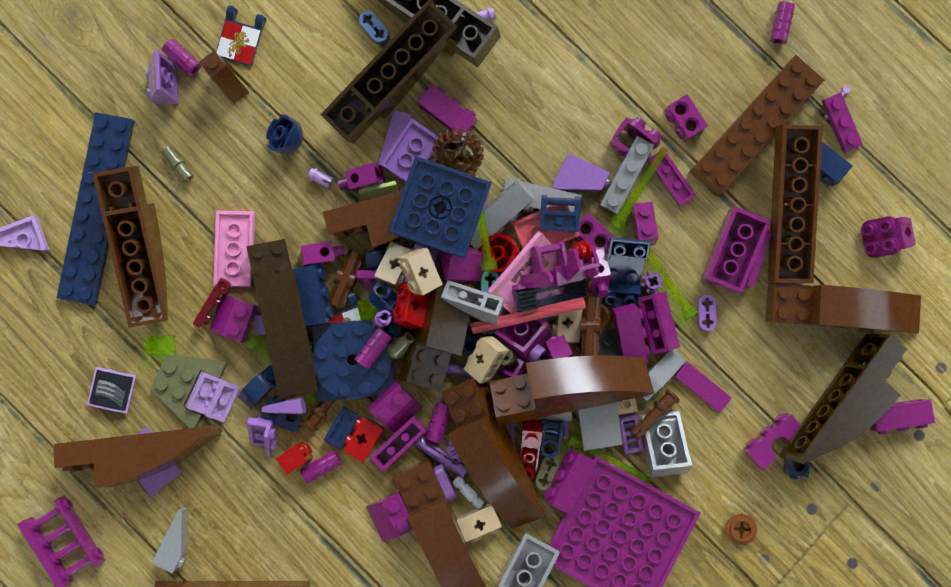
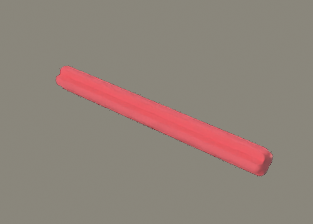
M581 297L523 312L500 316L497 326L484 321L472 322L471 331L473 334L585 309V300Z

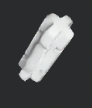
M458 476L453 481V485L460 489V492L469 502H472L476 509H480L484 505V501L481 497H477V493L467 483H464L465 480Z

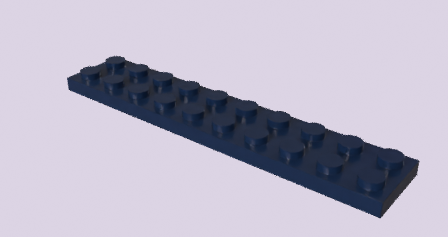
M95 112L56 298L97 305L109 243L92 173L126 167L135 123L133 119Z

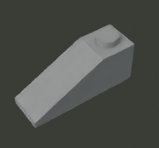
M449 280L441 295V299L476 319L497 326L503 310L504 298Z
M675 349L667 351L648 369L654 394L686 362ZM652 394V395H647V396H642L641 398H642L643 400L647 401V400L650 399L654 394Z
M182 507L177 511L152 561V564L170 573L181 569L186 561L184 558L187 552L186 507Z

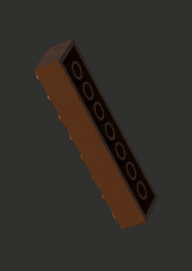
M795 55L689 172L714 195H721L775 136L776 126L785 125L825 80L800 57Z
M822 125L776 126L770 226L772 236L769 244L768 281L774 283H814Z

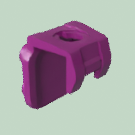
M626 117L615 132L609 145L616 154L625 156L630 149L616 139L624 130L633 139L638 136L654 144L653 150H655L660 145L661 134L655 129L647 131L645 129V121L639 117L632 120Z
M886 216L868 220L862 224L861 233L864 249L871 258L898 254L901 249L916 245L911 218Z

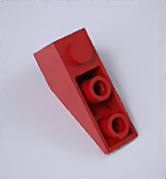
M529 420L522 423L519 457L529 479L535 481L543 433L542 420Z

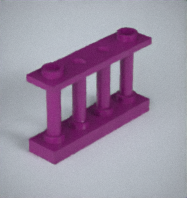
M62 496L54 500L57 507L37 520L30 517L17 524L56 587H65L72 583L71 575L91 562L96 567L105 561L102 550L92 540L74 511L72 502L66 496ZM61 513L67 523L48 536H44L40 526ZM72 530L77 540L59 552H54L51 542ZM82 546L88 556L65 569L61 559Z

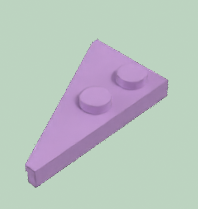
M36 215L0 228V246L49 250Z

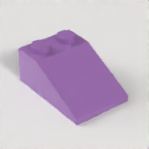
M154 50L146 70V77L149 81V88H147L148 99L155 105L179 104L177 66L159 50Z

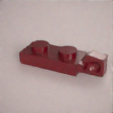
M222 277L219 279L195 318L193 325L200 328L203 324H208L212 317L210 314L211 310L219 306L222 300L219 297L221 294L229 291L231 282Z

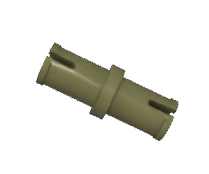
M168 146L162 150L161 154L170 163V168L177 172L184 183L194 178V174L185 165L184 159L180 158L172 147Z

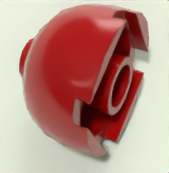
M501 233L487 237L480 249L482 253L486 254L484 267L496 273L504 272L520 253L518 244L511 237Z

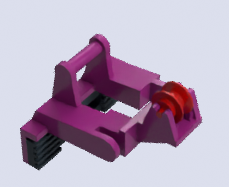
M582 240L580 243L576 241L573 242L571 249L567 250V254L563 241H557L556 244L543 247L533 246L531 248L532 273L522 275L520 284L512 286L515 311L523 312L587 296L585 293L587 292L585 289L586 285H584L585 277H594L599 273L598 267L600 262L595 246H590L586 240ZM556 252L557 267H554V270L545 271L541 255Z

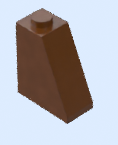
M215 50L199 62L234 104L249 93Z

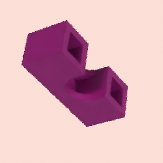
M782 413L774 419L775 423L770 427L766 426L760 431V436L749 440L745 444L746 448L743 449V452L757 468L764 470L778 458L773 453L771 447L772 442L776 438L781 437L788 443L799 428L800 424L792 414Z

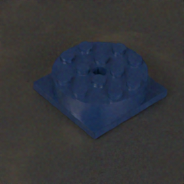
M415 156L388 232L465 259L492 182ZM440 203L445 204L447 209L442 214L436 212V206Z
M374 319L311 325L314 349L313 366L318 386V402L379 396L394 382L392 357L387 352L388 344L369 370L358 362L353 366L347 361L351 354L357 356L377 330L373 327L374 324H372Z

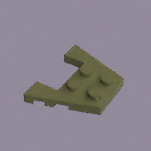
M167 354L150 390L189 428H197L203 414L186 408V403L201 371H204L217 378H221L228 362Z

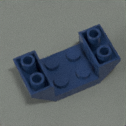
M610 238L606 246L605 255L611 272V278L608 287L609 294L601 297L602 306L620 307L634 303L637 307L639 306L638 298L641 295L640 280L644 260H648L651 241Z

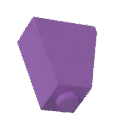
M568 153L552 188L566 192H600L602 188H607L611 180L608 178L610 172Z

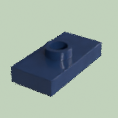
M343 406L324 440L341 449L360 415Z

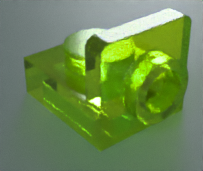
M369 299L357 302L361 320L375 318V315L380 312L369 302Z
M175 335L146 336L144 341L146 354H176Z

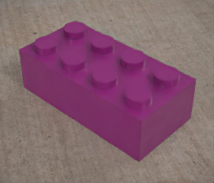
M735 206L729 209L701 280L735 294L742 293L771 221Z

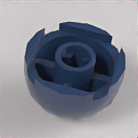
M281 114L279 115L281 117L278 120L274 119L268 127L266 139L269 140V145L267 144V147L276 153L291 154L302 144L303 129L295 119Z

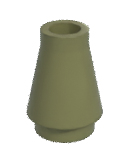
M405 333L403 336L390 342L387 348L388 354L394 359L402 358L411 343L414 342L413 336L410 333Z

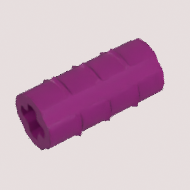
M787 1L778 3L771 31L770 41L772 43H787L794 15V3Z
M169 39L164 43L162 52L188 76H194L199 72L201 64L182 45H179L174 39Z
M378 328L355 360L369 370L392 337Z
M437 401L425 438L441 443L451 413L446 403Z
M333 450L300 469V472L306 483L309 484L341 466L342 461L338 453Z

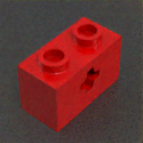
M408 283L400 284L392 322L410 329L423 328L429 292L425 295H417L411 292Z
M364 416L362 419L358 418L353 426L356 429L352 436L348 435L343 444L346 446L344 452L363 463L385 428L367 416ZM364 433L367 441L360 442L358 435L361 436Z
M301 441L276 458V460L288 475L313 457L311 454L313 451L308 443Z

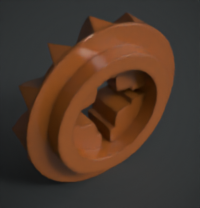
M741 513L733 515V517L727 520L726 533L733 543L746 545L756 537L757 525L749 515ZM742 523V526L747 529L742 531L740 537L739 531L735 530L734 528L740 527V524Z

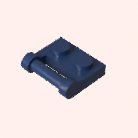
M541 195L540 230L579 232L581 197L557 198ZM547 205L574 206V212L547 211Z

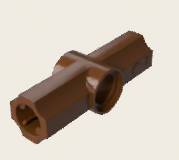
M350 249L348 250L342 267L338 269L335 275V284L328 298L330 304L340 308L344 307L349 292L354 288L357 281V270L361 266L364 255Z
M587 296L584 297L586 308L584 309L580 324L582 335L581 355L597 356L599 355V342L603 329L601 318L602 298Z

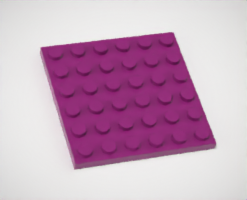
M595 455L593 460L597 463L570 514L565 512L548 544L560 551L553 566L590 587H663L701 513Z

